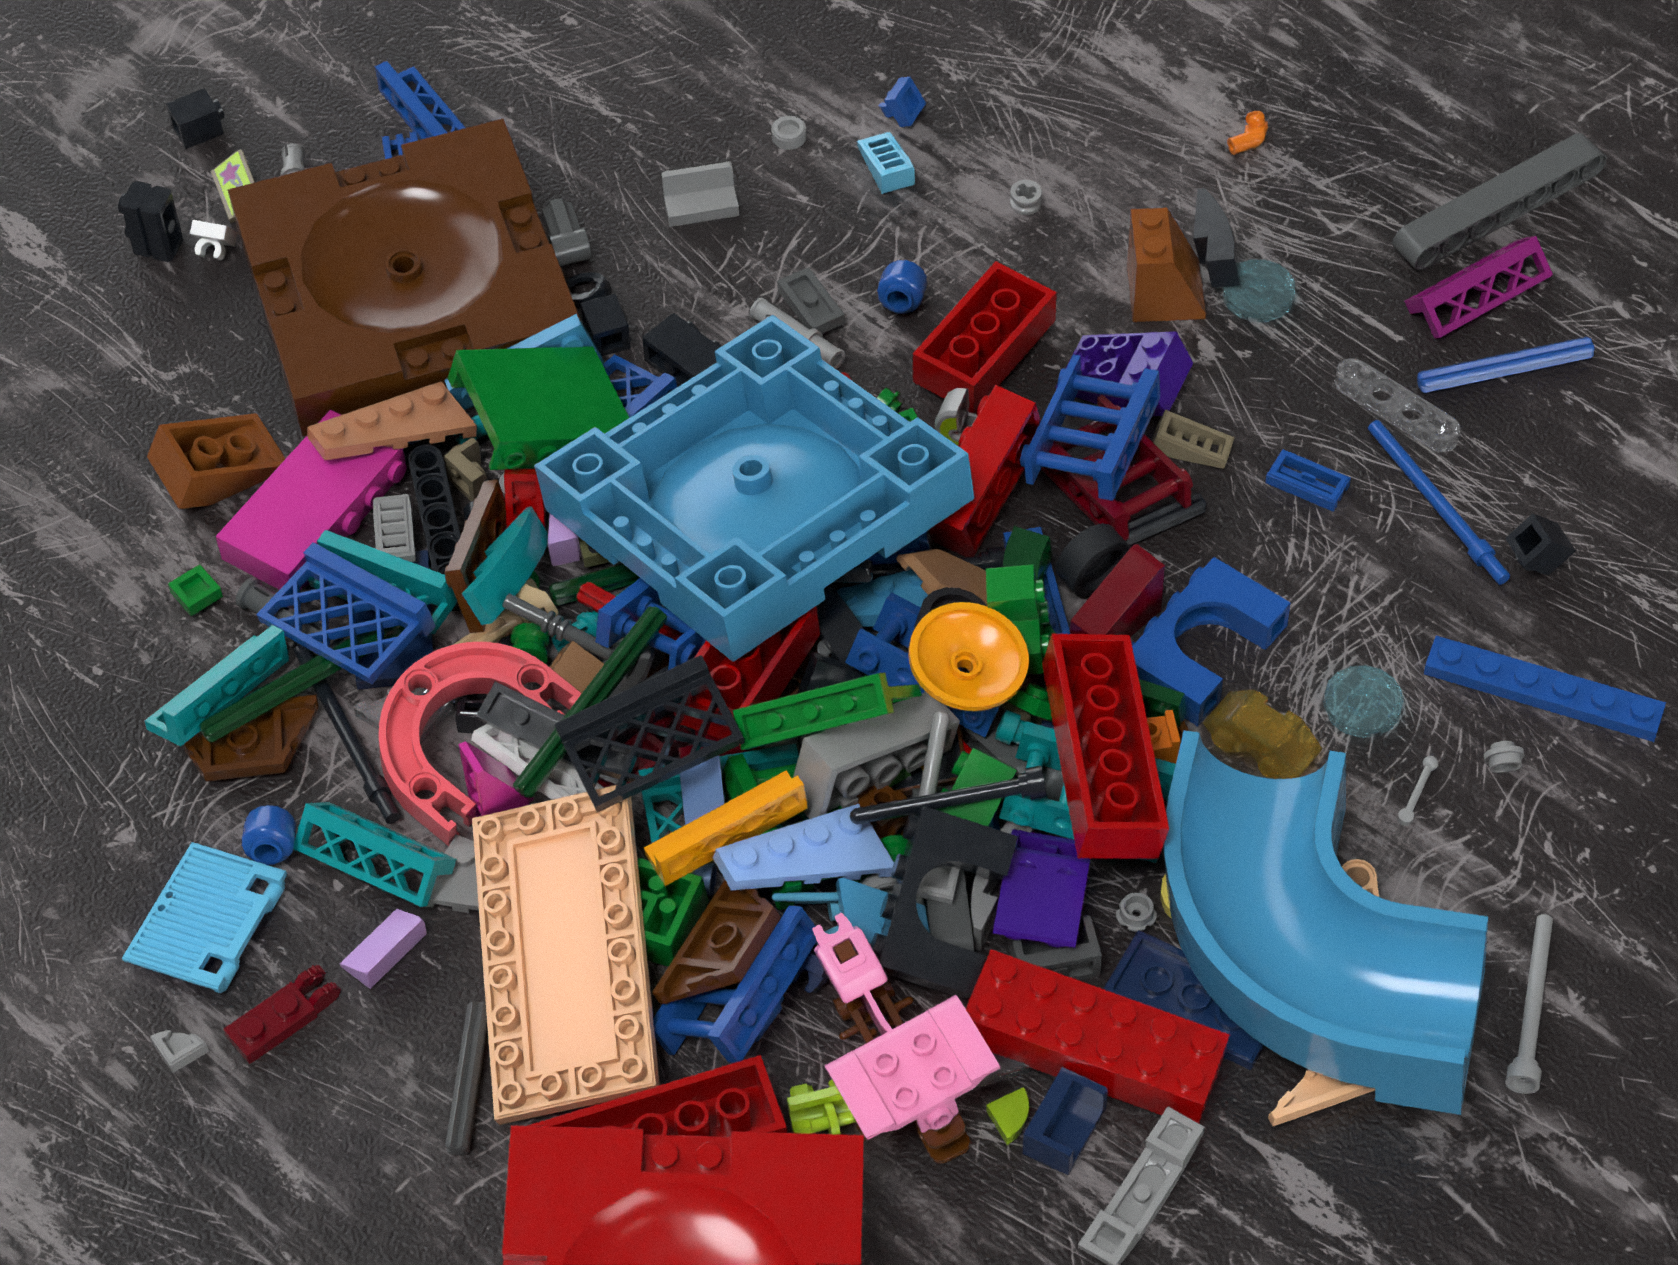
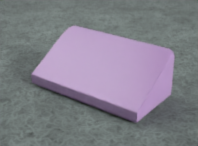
M396 909L340 963V966L371 989L427 934L424 920L416 915Z

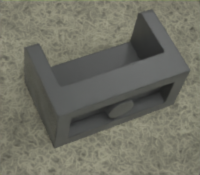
M1090 915L1081 916V931L1077 934L1075 948L1068 946L1052 947L1045 942L1039 941L1021 943V940L1009 939L1008 950L1012 957L1076 980L1100 976L1102 954Z

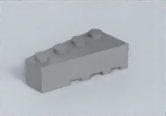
M927 692L921 693L922 696L892 704L894 710L892 714L808 735L803 739L793 777L798 775L804 784L808 809L803 812L811 819L827 814V812L839 805L842 808L855 805L858 802L857 795L873 785L877 789H882L891 784V781L896 778L900 770L905 768L910 773L923 766L933 713L936 711H943L949 714L943 753L949 751L960 720L946 705L931 697Z

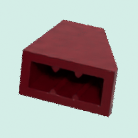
M1136 543L1070 620V634L1130 635L1131 637L1161 612L1165 565Z

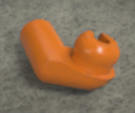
M1252 111L1248 113L1245 118L1247 125L1244 133L1228 138L1227 144L1231 154L1236 155L1258 147L1263 143L1268 130V122L1264 120L1265 115L1263 112Z

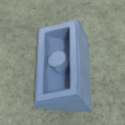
M719 755L680 773L685 825L725 804Z

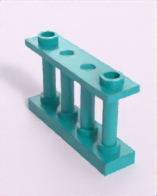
M1026 721L1015 758L1027 761L1025 768L1041 765V768L1045 766L1062 771L1054 729ZM1155 758L1163 800L1168 801L1176 764ZM1064 783L1059 802L1048 798L1031 801L1030 797L1022 798L1021 794L1005 797L999 815L1000 819L1074 840ZM1140 859V860H1147V861L1156 863L1158 859Z

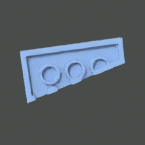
M859 804L717 848L713 856L731 891L783 886L784 881L801 880L804 884L820 883L822 878L843 877L850 880H859L861 875L877 873L879 878L891 877L894 865L893 860L870 822L864 824H854L851 822L850 812L855 808H860Z

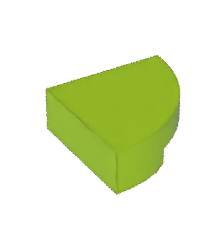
M1024 1087L986 1105V1112L1006 1145L1012 1143L1020 1136L1028 1119L1029 1100Z

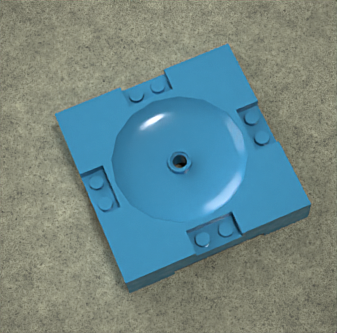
M773 314L715 351L717 363L604 434L594 427L534 465L546 511L610 563L615 565L620 561L658 592L660 603L732 662L826 600L824 588L877 552L884 558H888L974 499L969 455L966 451L918 417L911 422L906 420L822 360L820 348Z

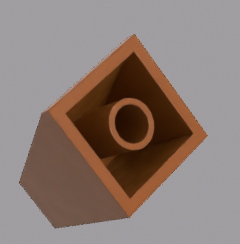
M1168 208L1131 209L1127 273L1133 322L1205 319L1206 312L1199 259Z

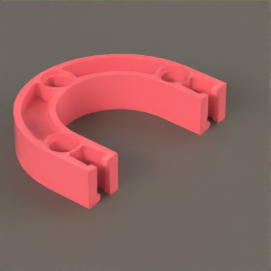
M466 642L438 649L410 666L396 681L384 702L379 722V751L381 767L388 787L400 805L447 846L450 845L455 835H460V833L457 832V824L453 820L448 822L440 814L443 807L450 808L463 818V823L469 827L472 824V818L476 817V803L439 774L428 762L420 745L421 735L426 723L435 711L447 702L461 696L488 694L495 681L549 708L551 707L547 702L552 698L570 710L582 694L538 658L515 647L493 642ZM529 682H536L542 687L536 690H528L523 685ZM419 687L429 690L427 694L421 696L411 693L412 690ZM422 790H430L435 794L429 799H420L416 796Z

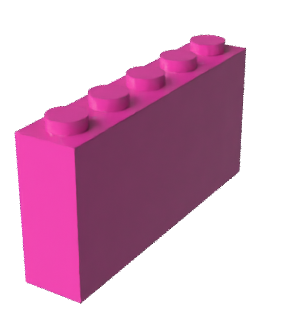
M329 410L320 422L338 417L340 414ZM307 435L216 535L221 559L280 590L307 561L303 552L313 542L318 544L317 540L324 530L346 538L349 534H354L363 518L373 509V499L384 497L385 493L394 483L401 481L407 470L403 448L393 450L392 447L378 446L374 447L373 453L324 460L309 441ZM308 580L300 587V590L309 585Z

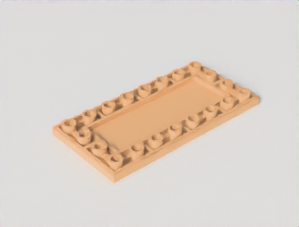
M617 785L596 789V792L600 797L615 790ZM587 792L472 818L494 1120L499 1125L599 1104L660 1086L631 797L596 812Z

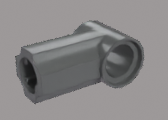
M562 198L551 200L542 209L549 233V244H552L559 265L564 266L590 260L591 250L585 229L579 226L572 202H566Z

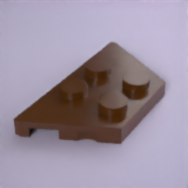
M317 695L291 697L212 743H209L200 731L183 744L182 747L206 782L284 773L319 709Z
M724 880L654 988L653 995L659 1003L666 1004L741 982L781 919V916L774 906L765 898H762L755 889L731 891L726 880Z

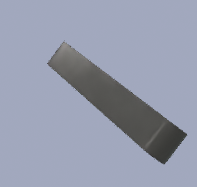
M1582 133L1574 134L1405 225L1393 238L1392 246L1416 270L1426 269L1595 177L1605 166L1607 156Z

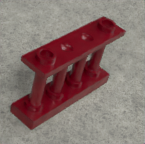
M1104 395L1097 397L1098 406L1115 410L1121 409L1120 406L1114 405ZM1092 421L1077 430L1101 434L1106 431L1109 434L1115 433L1117 425ZM1145 434L1133 457L1137 463L1128 467L1119 489L1147 474H1150L1159 484L1124 503L1115 499L1110 501L1098 498V483L1093 481V477L1045 467L1041 468L1096 525L1101 523L1111 525L1125 541L1129 539L1128 522L1130 521V516L1172 495L1185 509L1192 506L1191 488L1193 487V482L1189 473L1184 468H1179ZM1054 441L1049 453L1072 457L1067 451L1077 445ZM1098 450L1084 457L1083 460L1096 462L1097 459H1103L1105 451Z

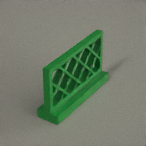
M877 673L733 710L735 722L745 740V743L741 744V750H746L894 713L892 703L920 697L922 694L919 684L888 687L886 674Z

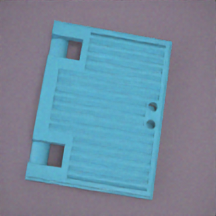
M191 842L123 955L122 961L212 989L217 993L226 991L240 967L239 958L263 916L272 912L285 889L284 880L287 877V871ZM256 878L265 880L269 884L263 895L249 891ZM210 957L221 959L223 962L217 974L203 970Z

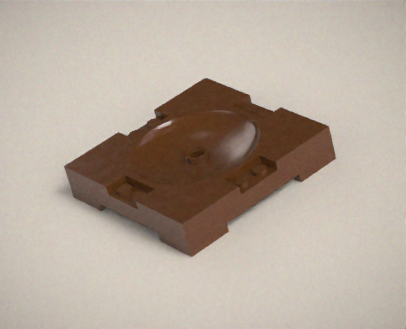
M504 119L402 144L403 155L335 172L332 163L228 189L236 227L275 345L302 437L307 436V427L319 423L329 410L343 415L440 381L447 388L444 380L448 378L456 350L507 349L575 314L579 317L552 244H549L537 214L531 189Z

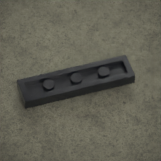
M495 681L476 716L480 721L540 749L554 731V724L561 721L565 715ZM591 744L576 752L580 760L596 764L603 747ZM611 750L604 766L623 771L629 754ZM566 753L561 761L573 766ZM586 770L587 774L592 775L591 771ZM602 774L599 777V780L612 786L617 785L619 779Z

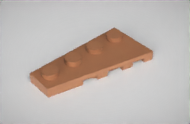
M441 381L307 427L309 441L324 460L373 453L374 447L378 446L392 447L393 450L407 448L408 442L428 439L430 444L445 442V436L462 433L463 439L476 437L477 425Z

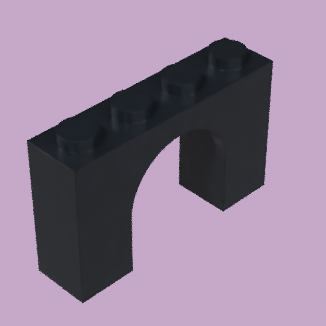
M924 806L915 813V816L910 814L905 823L902 838L908 841L904 855H897L892 868L891 877L895 878L896 882L893 893L886 894L881 906L880 917L885 918L881 934L875 933L870 946L885 974L966 999L972 995L985 955L943 942L931 935L921 923L917 913V890L924 876L930 870L939 867H954L995 881L1001 880L1008 875L1018 836Z

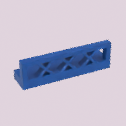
M387 61L375 66L379 91L412 131L417 133V137L420 140L447 133L441 124L450 125L452 127L450 132L465 128L414 66L399 74ZM413 81L417 85L415 92L406 83ZM423 103L432 104L434 106L433 112L430 113Z

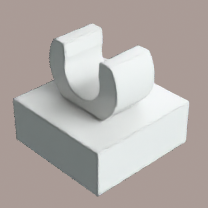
M196 220L192 221L190 234L199 239L195 245V253L199 257L204 258L207 247L214 245L213 258L222 261L226 253L224 245L235 247L237 232L228 226Z

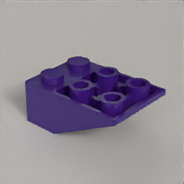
M1176 331L1083 335L1073 353L1081 357L1082 376L1132 385L1133 382L1139 381L1145 368L1158 370L1160 400L1152 416H1162L1165 410L1170 411L1193 365V361ZM1080 390L1076 395L1077 398L1097 404V397L1101 396V394ZM1104 395L1110 402L1121 408H1126L1129 403L1127 399Z
M1012 829L1011 834L1018 836L1008 875L1002 879L993 933L1004 935L1012 940L1028 939L1045 942L1052 947L1068 946L1075 948L1090 858L1077 857L1075 841L1073 839Z

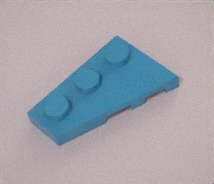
M912 569L888 576H881L869 583H860L836 590L862 627L875 625L883 604L891 592L919 607L922 606L923 600L928 596L920 586L923 581Z

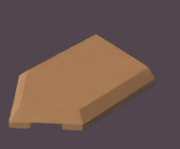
M929 549L897 556V562L905 571L912 569L923 581L920 586L928 595L935 590L945 587L961 588L974 593L987 605L986 570L940 549Z

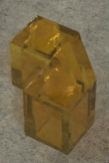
M1256 690L1230 691L1203 721V724L1211 734L1212 741L1218 748L1222 749L1223 752L1249 751L1258 763L1259 771L1266 778H1298L1323 749L1301 717L1291 711L1282 715L1266 705L1268 697Z

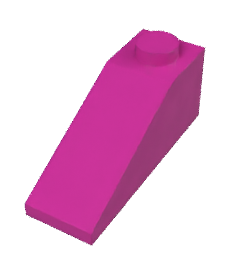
M467 741L458 744L468 797L476 803V817L527 806L534 801L533 797L525 798L514 789L513 784L516 777L510 768Z

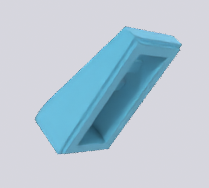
M890 132L857 141V146L882 194L915 185V169L906 153Z

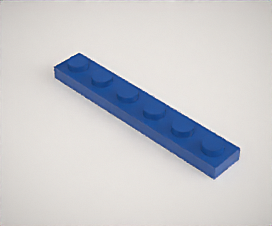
M1435 636L1424 669V675L1652 742L1655 741L1666 702L1440 636Z

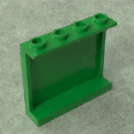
M593 346L456 350L448 380L452 388L467 389L491 440L494 451L489 463L490 470L535 468L534 465L592 428L596 427L605 434L629 418Z

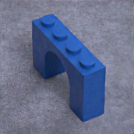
M1213 557L1204 568L1198 567L1189 580V585L1182 592L1177 591L1173 594L1166 606V610L1159 618L1154 616L1148 622L1143 635L1136 643L1131 641L1138 678L1185 693V719L1198 727L1221 701L1223 678L1187 657L1178 647L1176 640L1190 628L1212 624L1229 628L1266 650L1287 627L1291 603Z

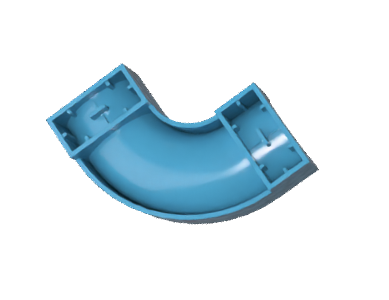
M1184 730L1166 808L1169 831L1164 842L1166 884L1171 919L1180 947L1193 973L1209 996L1232 1021L1255 1040L1300 1066L1343 1082L1374 1088L1375 1101L1461 1115L1485 973L1488 916L1407 905L1385 900L1366 891L1347 875L1336 857L1346 810V753L1330 751L1327 762L1319 770L1303 777L1291 779L1264 778L1238 771L1222 763L1206 749L1199 732Z

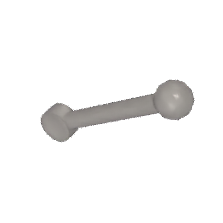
M1429 755L1424 758L1422 763L1424 769L1406 808L1401 809L1398 813V822L1403 826H1409L1413 823V810L1431 771L1438 767V760L1434 756Z

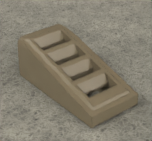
M1165 410L1156 427L1152 442L1169 458L1224 469L1235 437ZM1197 441L1204 442L1203 447L1197 446ZM1212 444L1219 446L1217 453L1210 451Z

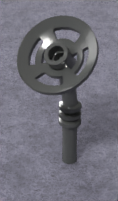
M510 593L503 602V608L540 626L541 632L546 633L549 631L548 635L551 637L556 635V640L558 641L563 639L569 642L574 641L585 650L603 658L602 663L604 664L624 639L622 637L611 647L606 648L595 642L596 637L572 626L571 620L565 619L563 621V616L560 614L555 617L556 613L554 611L547 613ZM648 645L639 657L632 674L629 677L627 674L610 697L644 681L653 662L654 647Z

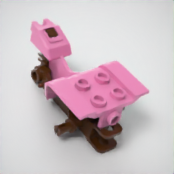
M840 913L835 916L839 929L834 934L825 933L820 924L812 928L818 943L814 951L839 997L832 1000L840 1018L843 1022L851 1019L854 1026L841 1032L839 1038L846 1040L853 1035L860 1034L865 1044L826 1064L824 1067L858 1124L856 1127L860 1135H864V1142L881 1133H889L912 1123L932 1160L938 1164L947 1163L965 1153L971 1144L955 1098L975 1088L987 1075L1000 1069V1065L957 995L903 1023L898 1012L911 1005L913 998L908 996L895 1004L892 1003L890 998L895 995L893 987L863 931L858 926H852L845 915ZM887 1015L889 1020L886 1021L884 1016ZM873 1022L875 1023L877 1029L881 1034V1036L873 1039V1037L878 1035L875 1028L869 1030L867 1027L869 1024Z

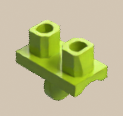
M832 1079L828 1082L829 1088L813 1091L812 1086L808 1084L793 1086L790 1089V1097L787 1098L793 1133L811 1134L828 1129L829 1134H841L840 1126L856 1123L855 1118Z

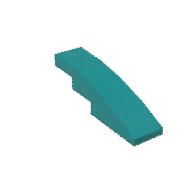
M527 507L484 551L487 558L473 572L476 579L462 593L481 625L494 622L505 609L502 606L509 593L514 596L517 595L531 576L548 545V532L532 507Z

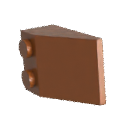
M257 413L161 424L158 426L147 455L178 509L213 505L267 480L286 459Z

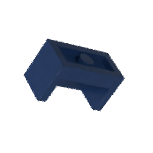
M1062 1067L1023 1134V1154L1069 1175L1106 1110L1108 1089Z

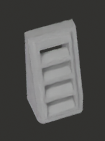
M408 494L374 498L373 516L376 549L410 562L416 561L411 497ZM406 545V546L385 548V547H389V546Z

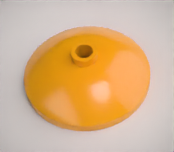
M951 603L932 610L919 621L909 643V664L919 685L937 701L960 710L982 711L1004 704L1021 688L1028 671V649L1018 628L1000 612L976 603ZM964 667L969 670V673L962 672L958 668Z

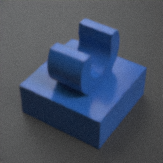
M902 77L888 91L887 97L884 100L885 103H880L879 108L885 117L894 116L900 127L912 125L926 102L911 77Z

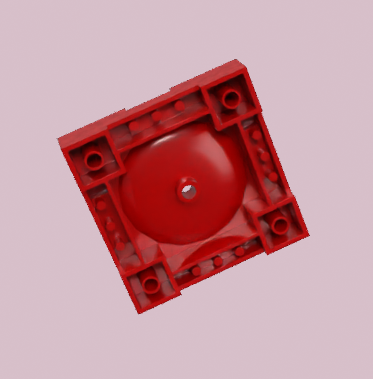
M511 1125L502 1247L503 1265H861L864 1135L731 1131V1137L644 1135L643 1129Z

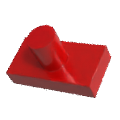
M505 469L504 488L507 527L527 507H532L546 529V511L536 470Z

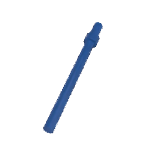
M1380 420L1373 421L1368 426L1369 432L1469 549L1468 555L1477 566H1483L1498 585L1507 582L1510 574L1495 557L1496 551L1485 539H1480L1382 422Z

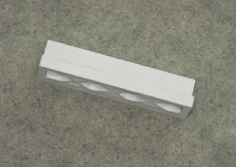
M488 724L474 730L471 739L518 776L539 750ZM563 761L559 762L539 789L541 793L551 800L586 792L575 768ZM598 783L595 786V790L604 788Z

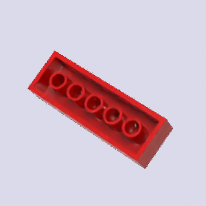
M1051 634L1042 666L1077 857L1158 859L1169 831V825L1130 635Z
M993 949L988 954L966 1007V1011L992 1053L1025 1063L1024 1066L1055 1077L1060 1069L1064 1067L1108 1089L1107 1096L1162 1115L1166 1108L1170 1107L1198 1124L1222 1064L1230 1034Z
M761 1055L528 1125L643 1129L644 1135L731 1137V1131L787 1133V1126Z

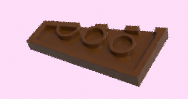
M498 480L483 482L478 496L474 499L471 513L464 523L460 539L455 544V551L449 565L445 568L446 583L454 591L470 633L484 632L486 624H480L462 593L476 579L473 572L487 558L484 551L506 529L505 497Z

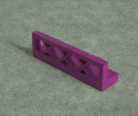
M1526 237L1507 244L1404 302L1410 314L1423 312L1433 337L1440 338L1553 276V273L1537 237ZM1532 255L1539 273L1532 277L1520 273L1524 258ZM1499 272L1510 276L1507 289L1503 293L1492 289L1495 276ZM1470 288L1482 292L1478 307L1476 308L1464 305L1467 290ZM1442 303L1453 307L1449 323L1443 326L1434 309Z

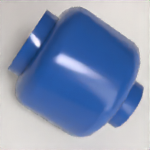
M897 260L890 263L884 269L877 288L878 299L881 304L889 311L897 314H908L915 311L921 305L928 282L925 272L919 265L908 260Z
M272 805L257 807L250 811L245 819L242 835V848L245 854L251 860L266 865L281 863L288 859L293 852L297 825L294 817L287 810Z

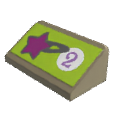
M242 149L234 152L211 171L230 223L235 222L228 189L255 183Z

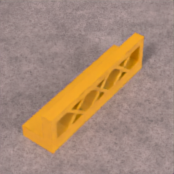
M786 770L644 847L645 855L664 885L667 886L713 861L717 848L758 836L808 809L804 784L798 775L791 778Z

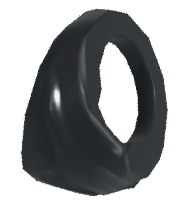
M596 272L581 273L566 281L569 290L574 285L584 281H591L596 284V287L590 292L571 294L575 307L581 309V303L612 295L610 283L606 277Z

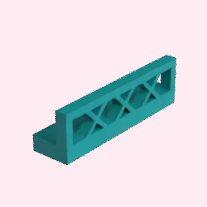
M324 530L317 540L319 546L426 603V605L431 603L437 605L438 608L432 615L436 625L431 632L432 634L437 632L458 602L453 589L448 587L444 574L328 530ZM313 577L308 579L311 587L320 588V582ZM337 595V597L348 601L346 595Z
M271 625L259 636L253 635L145 720L146 729L181 747L201 731L199 727L201 721L239 701L289 661L284 630Z
M330 802L305 804L293 848L420 907L428 906L436 877L452 874L457 860ZM313 824L322 828L327 841L326 844L319 848L308 844ZM346 840L353 841L359 858L352 862L344 859L339 844ZM379 854L386 856L392 871L383 877L377 875L371 860ZM411 869L424 873L418 893L409 889L403 873Z

